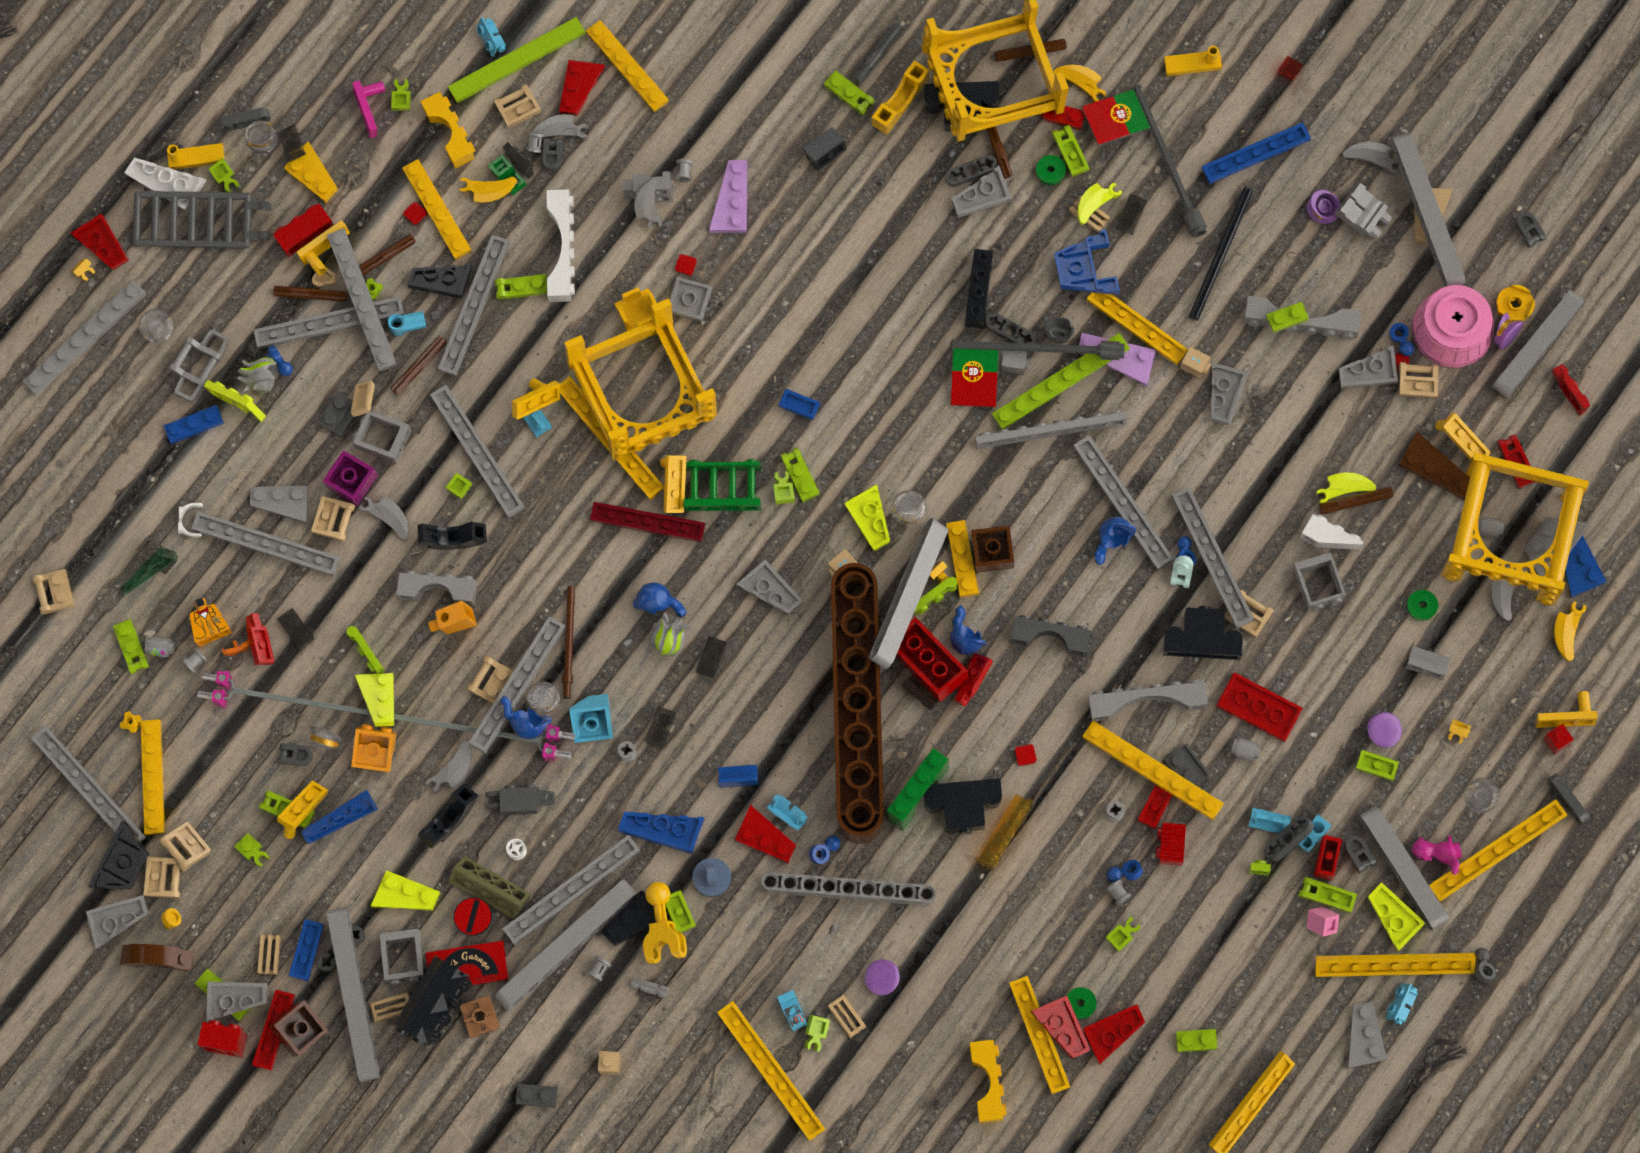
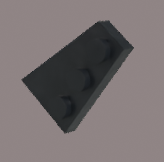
M469 263L465 264V266L456 267L455 265H447L444 268H412L407 284L408 288L463 299L472 264Z
M641 890L601 931V934L614 946L649 929V924L656 923L654 906L646 900L645 892Z

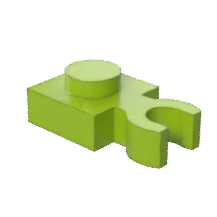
M398 79L394 80L397 91H392V111H411V92L406 91L409 87L407 79L404 80L405 83L402 86L398 85Z
M224 158L208 168L218 184L225 183L224 187L227 192H232L229 188V185L232 183L236 187H240L239 183L231 178L235 173Z
M785 471L784 478H779L778 472H775V482L777 484H773L776 504L795 503L793 483H788V471Z
M249 833L234 846L249 861L254 857V861L259 867L263 866L259 862L261 857L264 856L268 860L270 859L266 852L259 851L263 846Z
M1133 917L1126 921L1125 927L1119 924L1105 937L1118 952L1133 940L1130 934L1138 932L1141 927L1140 924L1135 928L1130 926L1134 919Z
M814 1015L809 1016L805 1034L810 1035V1037L805 1042L804 1047L806 1049H810L811 1044L814 1043V1051L819 1052L821 1050L820 1038L826 1039L830 1024L829 1019Z

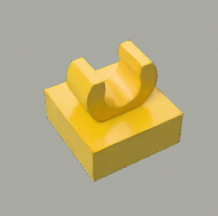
M82 258L70 271L75 277L80 276L85 281L88 280L85 276L87 270L92 274L95 273L94 269L89 267L92 263L86 258Z
M943 561L936 563L928 579L934 580L936 578L942 583L948 578L943 572L947 565Z
M1452 719L1449 727V740L1452 739L1453 735L1457 734L1460 737L1458 743L1461 744L1464 737H1468L1471 726Z

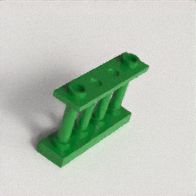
M748 459L746 462H700V460H689V462H686V471H691L690 497L684 499L685 511H761V500L755 496V471H761V462H757L755 459ZM698 471H710L709 497L707 499H700L698 497ZM717 471H729L728 496L726 498L717 497ZM736 471H748L747 496L745 498H738L736 496Z

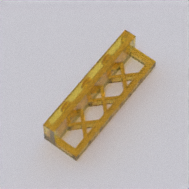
M1017 794L1015 795L979 855L978 863L992 871L995 870L1032 808L1033 800L1030 798L1025 800Z

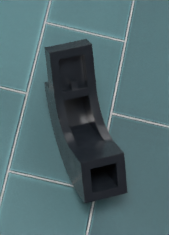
M471 521L454 527H439L423 523L417 525L418 544L428 545L429 549H464L487 543L486 524Z
M465 783L462 784L451 794L442 812L419 832L418 837L430 848H434L441 841L444 842L467 817L479 795Z

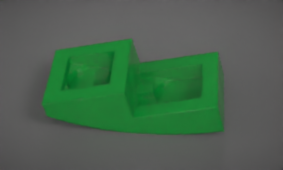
M500 155L488 165L498 180L510 177L517 179L515 187L510 192L512 196L527 185L525 180L515 171L513 165L503 155Z

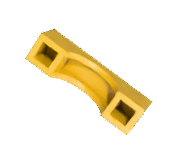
M914 60L904 73L894 94L887 102L882 103L872 116V126L888 135L924 87V84L930 79V70Z
M438 92L420 101L430 123L444 124L452 131L451 139L445 146V149L454 168L456 169L474 160L473 152L476 150L471 141L467 142L465 138L467 133L463 126L459 127L457 124L459 119L455 111H450L449 107L451 104L447 96L443 97L441 92Z
M994 1040L970 1042L972 1065L983 1069L990 1080L988 1093L984 1098L977 1101L979 1124L1002 1122L1003 1116H1007L1005 1104H1001V1096H1004L1003 1084H999L998 1076H1002L1001 1065L996 1064V1057L999 1056L998 1045H994Z

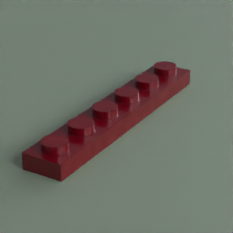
M599 502L593 503L590 522L702 543L706 527L705 522Z

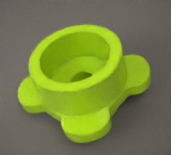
M369 278L366 281V285L372 300H374L380 294V291L383 290V286L381 283L374 282L373 278Z

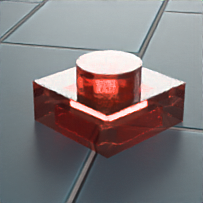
M1287 56L1277 73L1294 82L1302 70L1303 64Z

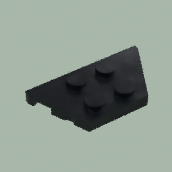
M124 820L121 821L88 887H103L106 889L133 888L149 853Z

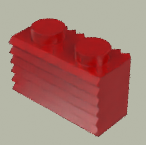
M1163 822L1162 828L1158 827L1157 839H1161L1160 847H1156V858H1159V864L1183 866L1186 824Z
M1323 835L1314 877L1329 881L1334 879L1342 845L1341 838Z

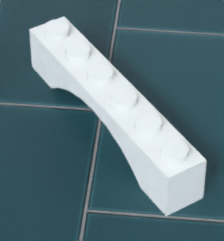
M569 189L547 190V211L558 226L562 239L558 263L547 278L549 302L572 301V295H575V284H571V277H575V268L571 266V260L575 259L574 248H571V242H574V231H571V225L574 224V213H571V207H574V196H570Z

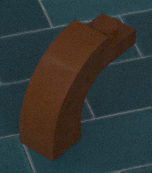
M156 944L122 945L120 965L135 968L151 966L191 971L193 951Z

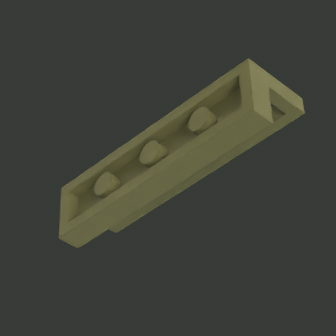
M466 856L453 868L449 879L451 884L474 897L484 900L488 905L514 920L519 916L522 906L531 895ZM465 864L471 867L472 870H467L462 866ZM479 875H485L489 879H482ZM496 885H502L505 889H500ZM513 894H518L523 898L519 900Z

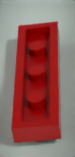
M275 990L252 1063L253 1066L269 1071L273 1070L281 1041L270 1029L269 1025L292 1007L295 994Z

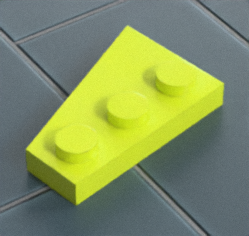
M209 380L206 381L204 387L212 395L230 405L234 404L246 414L250 411L261 422L266 417L253 403V398L246 394L243 396L239 395L240 393L231 387L226 389L218 381L215 383Z
M877 484L844 503L874 552L890 543Z
M394 674L355 675L356 682L366 702L374 726H394Z
M386 870L371 907L433 911L441 893Z
M1382 882L1367 897L1397 952L1425 925V922Z

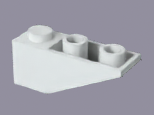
M1314 514L1311 516L1300 539L1317 548L1361 549L1364 543L1358 535L1353 533L1350 535L1337 524L1332 525L1327 522L1325 517Z

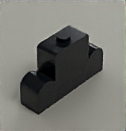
M998 81L956 82L961 94L973 104L985 108L998 107ZM934 83L924 84L925 108L932 114L946 109L944 103H941L938 93L940 91L938 87H935ZM965 106L969 115L971 109L970 107ZM975 111L973 117H975L976 114H981V113H980L979 111ZM944 113V130L951 131L950 119L947 120Z
M1199 606V608L1188 607L1184 614V631L1176 626L1167 629L1164 637L1163 656L1241 660L1243 639L1242 635L1236 630H1229L1223 633L1224 610L1210 609L1209 606Z
M1001 778L932 784L923 795L925 809L932 814L939 813L944 809L946 831L948 833L960 832V834L965 835L971 834L972 831L984 830V805L989 809H995L1002 802Z

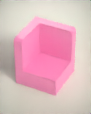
M1323 906L1310 909L1308 911L1306 927L1323 937L1337 933L1339 914Z

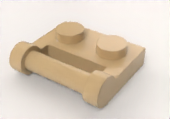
M527 84L501 99L493 100L508 128L541 113V109ZM524 95L527 96L526 98H524V99H522V100H520V101H518V102H516V103H514V104H512V105H510V106H508V107H506V108L503 107L504 105H506V104H508V103H510V102H512V101H514V100H516V99H518V98H520V97H522V96H524Z
M1400 362L1398 396L1437 398L1438 365H1409L1406 362ZM1406 372L1429 373L1431 378L1406 376Z
M322 496L311 532L344 542L346 538L345 531L351 512H354L355 505ZM339 508L344 509L338 532H335L333 527Z
M66 569L32 577L41 605L39 608L41 614H48L75 606ZM44 582L49 583L54 604L48 605Z
M1241 590L1246 603L1264 614L1261 618L1251 612L1254 621L1240 627L1244 632L1257 638L1273 614L1274 609L1265 607ZM1227 611L1224 619L1234 625Z
M485 656L481 669L472 684L468 685L467 690L493 704L514 671ZM489 668H495L483 691L478 689Z
M188 821L165 835L159 841L161 846L166 847L180 864L179 868L183 872L211 853V849ZM175 839L190 858L186 860L171 841Z
M147 858L143 894L145 897L179 899L180 864L175 858ZM173 865L170 891H165L167 866Z

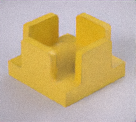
M639 287L623 293L622 300L614 303L626 331L653 321L651 305L657 302L648 288L640 291Z

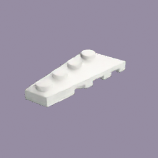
M135 157L125 171L126 175L152 191L200 192L207 181L204 178L192 176L185 172L182 173L168 167H162ZM178 199V207L187 211L189 209V199Z

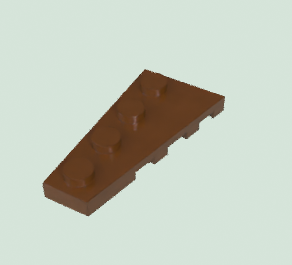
M1417 432L1399 466L1465 500L1470 477Z

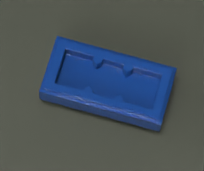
M785 389L778 407L813 421L821 403Z

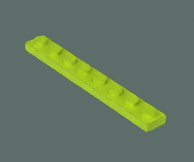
M1120 333L1107 340L1120 341V343L1125 344V352L1130 350V347ZM1085 354L993 412L992 416L1001 429H1006L1113 360H1101V356H1097V354Z

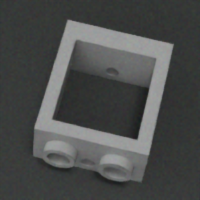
M370 410V412L362 415L360 428L353 434L352 441L355 449L397 464L412 430L410 425ZM372 419L399 429L389 452L362 442Z
M1331 552L1294 563L1293 571L1307 611L1312 609L1313 611H1319L1325 605L1331 604L1335 606L1343 602L1342 600L1345 599L1346 593ZM1327 566L1337 594L1312 602L1302 573Z
M419 929L380 934L385 982L390 983L391 986L402 984L401 981H409V983L420 982L425 973L421 931ZM415 941L418 971L390 974L387 944Z

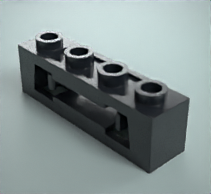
M974 249L965 327L984 329L993 261V251Z

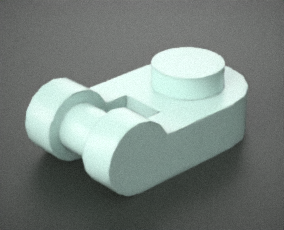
M1179 556L1175 559L1170 585L1176 586L1177 584L1183 585V588H1189L1193 570L1191 558ZM1178 575H1183V576H1185V578H1181V577H1177V576H1178Z

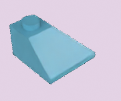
M608 694L588 696L569 708L572 730L575 733V743L613 739Z

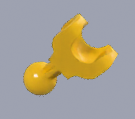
M653 882L647 887L645 892L646 900L654 906L656 923L649 924V933L643 941L644 956L649 964H655L661 960V951L666 944L669 945L671 954L676 958H683L687 954L685 936L676 929L675 922L667 920L665 904L670 899V889L663 882Z

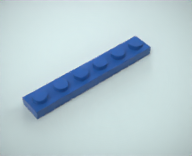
M1302 122L1205 164L1201 169L1210 185L1311 141V137Z

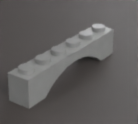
M1248 296L1244 323L1251 327H1258L1260 325L1271 329L1266 314L1277 311L1279 308L1274 306L1267 298ZM1341 309L1324 317L1309 318L1308 321L1285 330L1288 332L1304 331V333L1310 335L1319 333L1326 337L1341 336L1347 340L1357 339L1361 311Z
M1191 680L1187 684L1172 682L1169 686L1155 684L1145 689L1138 686L1132 687L1129 691L1114 689L1111 693L1096 691L1089 695L1088 698L1091 722L1093 720L1095 722L1111 720L1127 706L1146 700L1170 702L1187 711L1206 709L1208 706L1205 681L1200 682V680Z

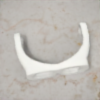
M190 503L185 506H179V534L193 538L202 537L201 533L188 532L182 524L185 513L191 508H202V503Z

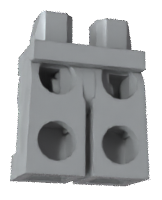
M670 171L663 172V177H655L657 181L655 202H674V184ZM633 174V179L623 180L625 198L635 199L638 189L651 177Z
M1362 183L1352 188L1334 213L1358 231L1359 234L1362 236L1368 235L1373 239L1378 238L1382 233V230L1376 226L1377 222L1379 221L1386 226L1393 218L1386 211L1388 206L1382 204L1379 199L1370 194Z

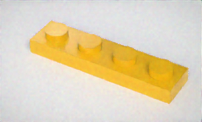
M962 520L946 523L959 596L962 598L979 595L966 522Z

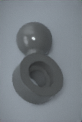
M1478 948L1475 951V957L1479 965L1475 968V975L1479 981L1489 983L1495 978L1496 971L1488 963L1490 959L1489 951L1485 948Z

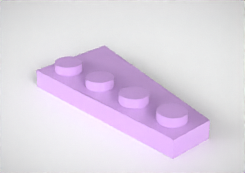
M728 160L709 233H747V160Z
M1082 333L1079 345L1097 346L1101 344V341L1109 339ZM1128 344L1130 350L1124 353V359L1113 360L1106 366L1147 387L1156 350Z

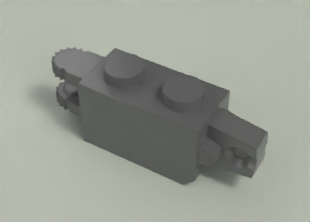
M532 784L524 785V788L507 785L504 786V789H500V791L485 792L486 798H500V803H488L485 805V809L500 810L502 816L537 814L541 807L555 804L554 791L540 790L539 787Z

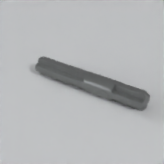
M893 24L854 76L856 82L862 84L898 38L903 31L900 24Z

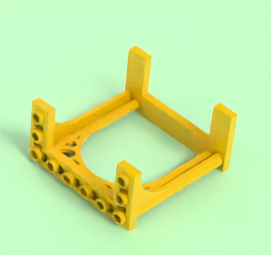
M1024 0L1022 14L963 30H941L937 28L934 18L926 19V25L923 27L924 35L922 36L923 44H921L923 54H926L928 57V69L933 71V83L935 87L939 88V100L945 105L944 113L946 119H950V130L952 135L956 136L957 142L965 140L966 134L1053 110H1055L1056 114L1064 112L1069 87L1063 72L1054 75L1035 24L1039 8L1037 0ZM1026 31L1049 94L999 108H985L967 100L957 88L954 78V68L962 53L976 44ZM947 54L951 56L953 61L944 62L940 56ZM944 67H948L950 69V72L946 73V69ZM965 106H968L971 109L969 115ZM975 111H979V112L981 113V114H976V116L973 117Z
M669 298L651 305L653 321L585 349V341L582 335L564 342L567 365L570 371H574L609 444V451L613 460L625 458L633 451L639 452L647 445L658 444L668 436L674 437L682 430L693 429L697 424L703 421L709 422L717 416L716 394L713 388L705 391L673 328L672 304ZM658 334L680 381L679 399L671 412L657 421L650 423L627 421L618 416L609 406L589 363ZM686 394H688L689 396L688 399H684L683 397ZM689 405L693 408V411L684 413L680 410V406ZM674 415H680V417H676L675 419H673ZM618 423H622L623 426L620 427V426H618L617 424H618ZM629 427L635 429V434L631 438H629L627 431ZM643 428H644V429L647 430V431H645V432L643 431L642 433L639 434V430H640V429H643Z
M1474 453L1466 472L1470 480L1452 554L1450 553L1441 576L1453 582L1460 581L1465 571H1469L1474 576H1489L1488 578L1494 581L1504 580L1508 581L1510 585L1519 586L1520 584L1527 586L1530 590L1538 591L1536 600L1540 601L1541 604L1547 606L1555 605L1564 590L1565 582H1563L1565 569L1582 497L1588 488L1589 481ZM1490 470L1563 488L1559 499L1563 501L1553 543L1539 558L1525 563L1508 562L1492 554L1484 545L1479 534L1478 519ZM1472 539L1478 542V544L1469 547L1470 544H1473ZM1476 549H1480L1484 555L1480 559H1472L1471 553ZM1486 558H1490V559H1492L1493 563L1491 564V563L1488 562V561H1487V562H1484V561H1485ZM1545 558L1551 559L1548 564L1544 561ZM1535 564H1540L1544 568V576H1539L1535 573ZM1529 568L1530 573H1528L1527 571L1523 572L1522 569Z

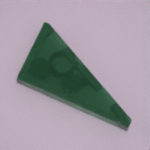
M162 547L158 549L120 588L124 595L133 591L179 558L177 553Z

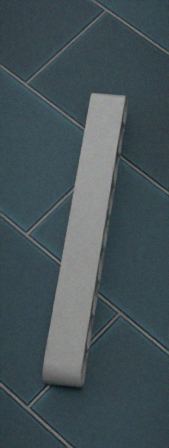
M1410 132L1392 137L1393 151L1444 287L1465 284L1462 267L1414 139Z
M930 518L922 529L869 655L870 660L884 669H888L896 657L948 532V528L934 518Z
M774 872L764 874L761 879L764 891L773 894L923 906L933 904L936 898L934 888L924 884ZM768 879L776 881L772 887H767L765 882ZM786 881H794L795 886L790 889L784 886ZM807 882H813L815 887L812 890H806L804 885ZM825 884H833L834 889L831 892L825 891ZM846 885H852L854 890L851 893H845L843 888ZM867 886L872 887L874 890L870 895L863 893V889ZM885 888H891L893 894L891 896H884L882 891ZM908 889L912 891L913 895L910 898H905L902 896V892ZM925 891L932 893V897L928 900L923 899L921 896Z
M625 879L620 881L495 994V999L506 1011L513 1009L612 920L638 893Z
M347 907L327 911L328 924L358 1078L360 1082L380 1078V1071Z

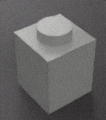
M1004 351L1001 371L1024 375L1025 369H1029L1030 358H1027V351Z

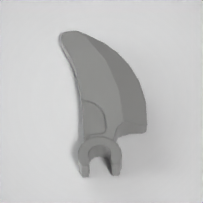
M563 114L547 118L533 132L544 134L543 138L573 136L587 139V135L580 132L583 129H588V126L586 124L576 126L573 124V115Z
M1361 142L1352 145L1343 152L1342 156L1345 159H1358L1370 162L1387 169L1392 175L1397 174V170H1394L1392 166H1399L1398 161L1392 160L1389 157L1392 148L1377 142Z
M655 177L649 178L641 185L634 200L637 219L647 218L650 229L655 221L658 222L659 227L662 226L661 217L657 214L655 205V188L657 184Z
M385 496L382 497L379 503H373L368 497L364 498L369 502V505L367 507L359 506L363 512H369L383 520L397 533L401 540L404 541L408 538L407 519L398 505Z
M1492 580L1490 592L1493 606L1503 620L1510 621L1512 619L1511 598L1514 585H1510L1508 581Z
M468 741L461 742L455 756L435 777L429 778L426 781L428 787L432 783H436V787L433 788L434 793H438L444 784H449L452 789H455L466 777L472 757Z

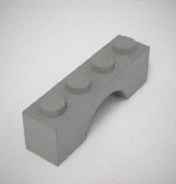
M413 571L399 573L396 594L399 600L418 601L426 591L439 588L448 591L455 603L463 601L469 606H475L477 582L471 576L456 578L450 574L435 576V574L428 572L423 575L416 574Z

